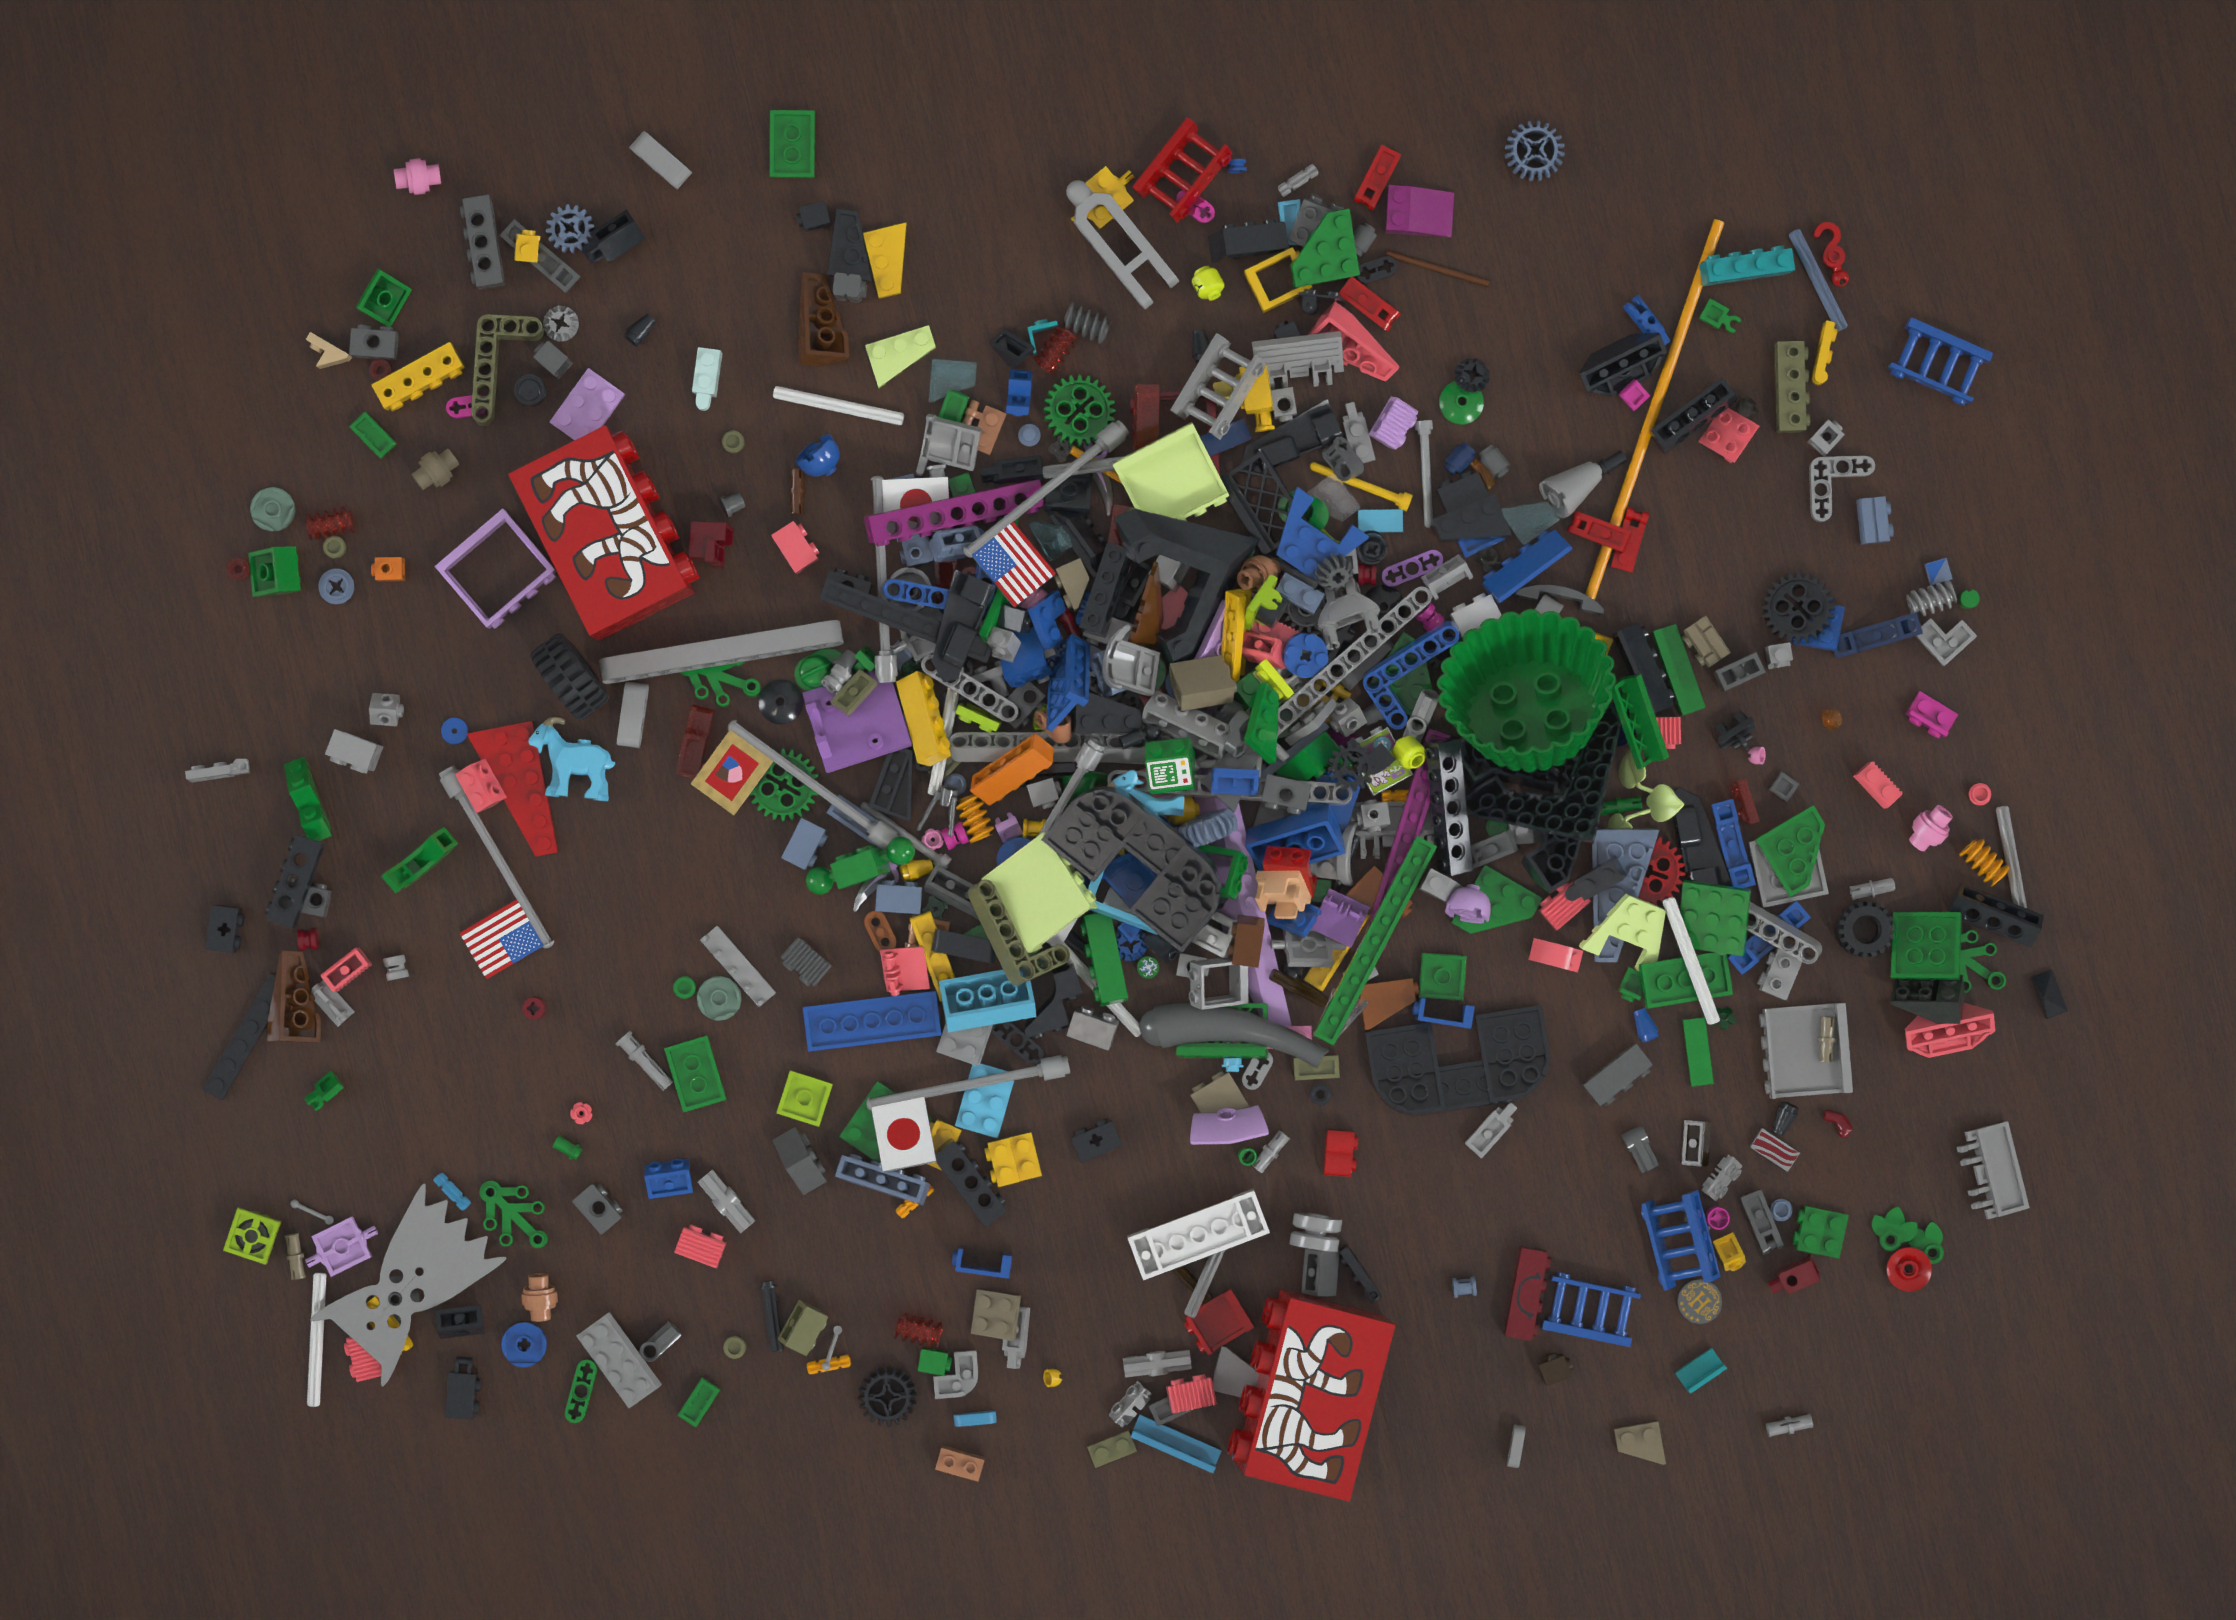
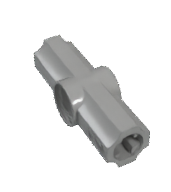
M1422 689L1402 737L1413 736L1421 743L1438 704L1439 695L1436 691ZM1415 719L1421 720L1423 725L1416 723Z
M713 1169L698 1181L699 1185L712 1199V1203L723 1216H726L740 1233L756 1221L741 1204L742 1201L738 1195L725 1185Z
M1189 1349L1173 1352L1155 1351L1142 1356L1123 1358L1125 1378L1142 1375L1160 1376L1173 1371L1192 1369Z

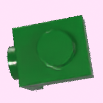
M1630 967L1627 968L1617 990L1622 993L1621 998L1632 1003L1634 999L1640 1001L1643 990L1639 971Z

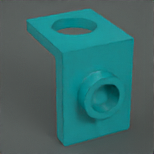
M1039 320L1034 322V326L1028 327L1030 342L1034 348L1035 343L1032 333L1058 328L1057 321ZM1036 348L1033 351V355H1037Z

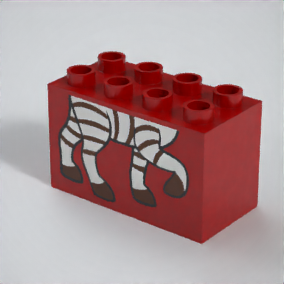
M606 425L508 474L589 636L598 641L695 594L690 583L700 578L689 555H686L685 551L675 554L670 544L680 539V536L669 515H666L664 510L655 514L650 504L660 499L649 475H646L644 470L635 474L630 463L640 459L629 435H626L624 430L614 434Z
M1280 1289L1278 1299L1267 1297L1261 1322L1266 1324V1328L1270 1330L1266 1342L1258 1340L1255 1342L1250 1360V1367L1255 1368V1372L1259 1373L1256 1386L1245 1384L1243 1387L1239 1410L1244 1411L1243 1416L1247 1418L1244 1430L1233 1428L1227 1454L1232 1455V1460L1235 1461L1245 1476L1350 1502L1395 1324L1381 1314Z

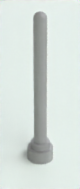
M1432 420L1416 421L1415 431L1420 435L1424 525L1427 528L1432 527L1431 521L1433 519L1429 434L1433 430Z
M862 802L860 804V808L876 820H881L898 832L897 835L899 837L908 838L918 851L934 861V865H938L945 870L952 861L950 856L936 853L880 811L868 807L869 803Z

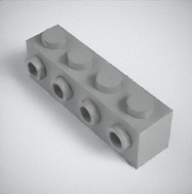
M1157 690L1143 710V723L1147 725L1156 724L1162 732L1176 739L1189 737L1193 747L1220 760L1226 753L1224 745L1231 735L1229 724L1197 709L1181 711L1176 699Z

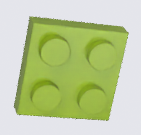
M964 700L958 705L955 712L959 715L958 718L967 723L974 721L980 724V729L989 733L992 730L997 731L1003 721L988 711Z
M790 1070L777 1114L820 1127L833 1084Z

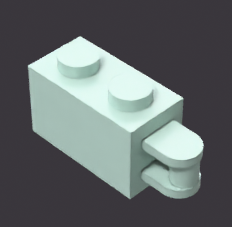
M698 347L692 392L696 395V406L701 411H706L710 408L711 397H717L722 352L720 350Z

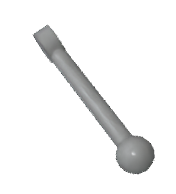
M294 1199L290 1203L292 1208H299L325 1220V1223L328 1225L334 1222L332 1216L318 1213L299 1204L298 1200Z
M840 1326L833 1328L834 1336L826 1361L822 1364L823 1370L827 1371L831 1367L830 1360L838 1335L842 1332Z

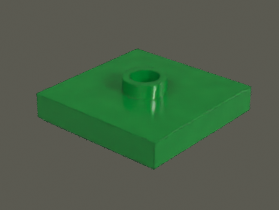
M1422 953L1418 997L1463 1001L1467 956Z

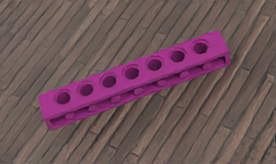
M1040 479L865 516L864 521L869 543H876L877 547L890 544L889 540L898 538V542L911 540V535L919 534L920 537L933 535L932 530L954 529L955 525L962 524V528L975 526V521L982 519L983 523L997 521L996 516L1004 515L1005 517L1018 507L1014 500L1018 493L1022 495L1024 502L1041 488ZM996 498H999L1002 502L999 510H996L993 506ZM1042 498L1027 510L1026 514L1038 512V507L1045 506L1044 499ZM974 503L980 505L981 510L978 515H975L972 511ZM954 507L959 510V517L956 520L951 517V510ZM932 512L938 515L936 524H932L929 520ZM912 516L917 521L914 529L908 526V520ZM890 521L895 524V531L892 534L886 529Z

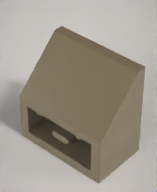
M1081 558L1056 568L1057 574L1054 575L1058 588H1064L1066 595L1063 596L1068 610L1072 608L1074 613L1079 611L1090 582Z

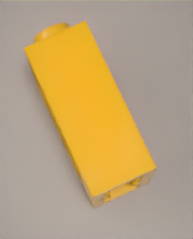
M1293 247L1244 270V275L1263 313L1298 297V292L1304 293V289H1312L1311 285L1302 286L1269 301L1256 275L1257 272L1289 256L1293 262L1300 253L1299 251L1295 252Z

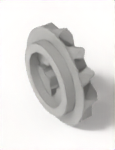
M558 305L549 309L544 316L543 327L551 339L567 341L577 333L579 320L572 309ZM565 315L564 322L569 328L561 326L558 332H556L557 324L552 320H560Z

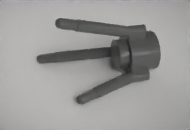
M942 785L941 790H935L934 797L916 828L917 831L921 830L939 799L940 805L949 807L947 818L949 822L948 836L952 837L958 788Z

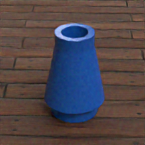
M1643 1008L1633 1012L1638 1039L1640 1038L1642 1043L1658 1038L1657 1032L1659 1030L1646 1009Z

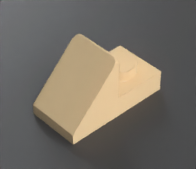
M311 332L306 338L311 343L310 348L320 354L324 350L322 357L316 365L319 369L348 362L352 359L346 352Z

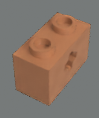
M942 1445L935 1470L979 1482L985 1457Z

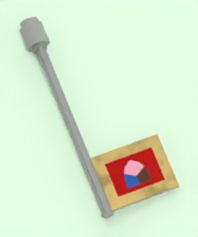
M737 720L729 723V732L691 782V785L732 815H735L772 763L775 762L866 828L867 833L870 834L868 839L883 850L887 848L888 843L893 838L899 837L897 835L898 832L880 820L878 823L875 821L871 822L737 724Z

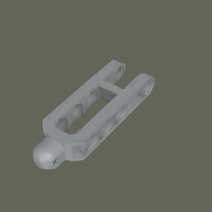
M1074 180L1069 183L1066 195L1075 206V226L1141 307L1146 310L1153 304V301L1132 276L1131 272L1147 260L1153 269L1167 282L1169 288H1172L1179 282L1178 278L1110 194L1093 193L1087 184L1080 180ZM1097 204L1104 205L1113 216L1112 218L1127 233V237L1141 251L1126 266L1123 265L1087 220V213Z

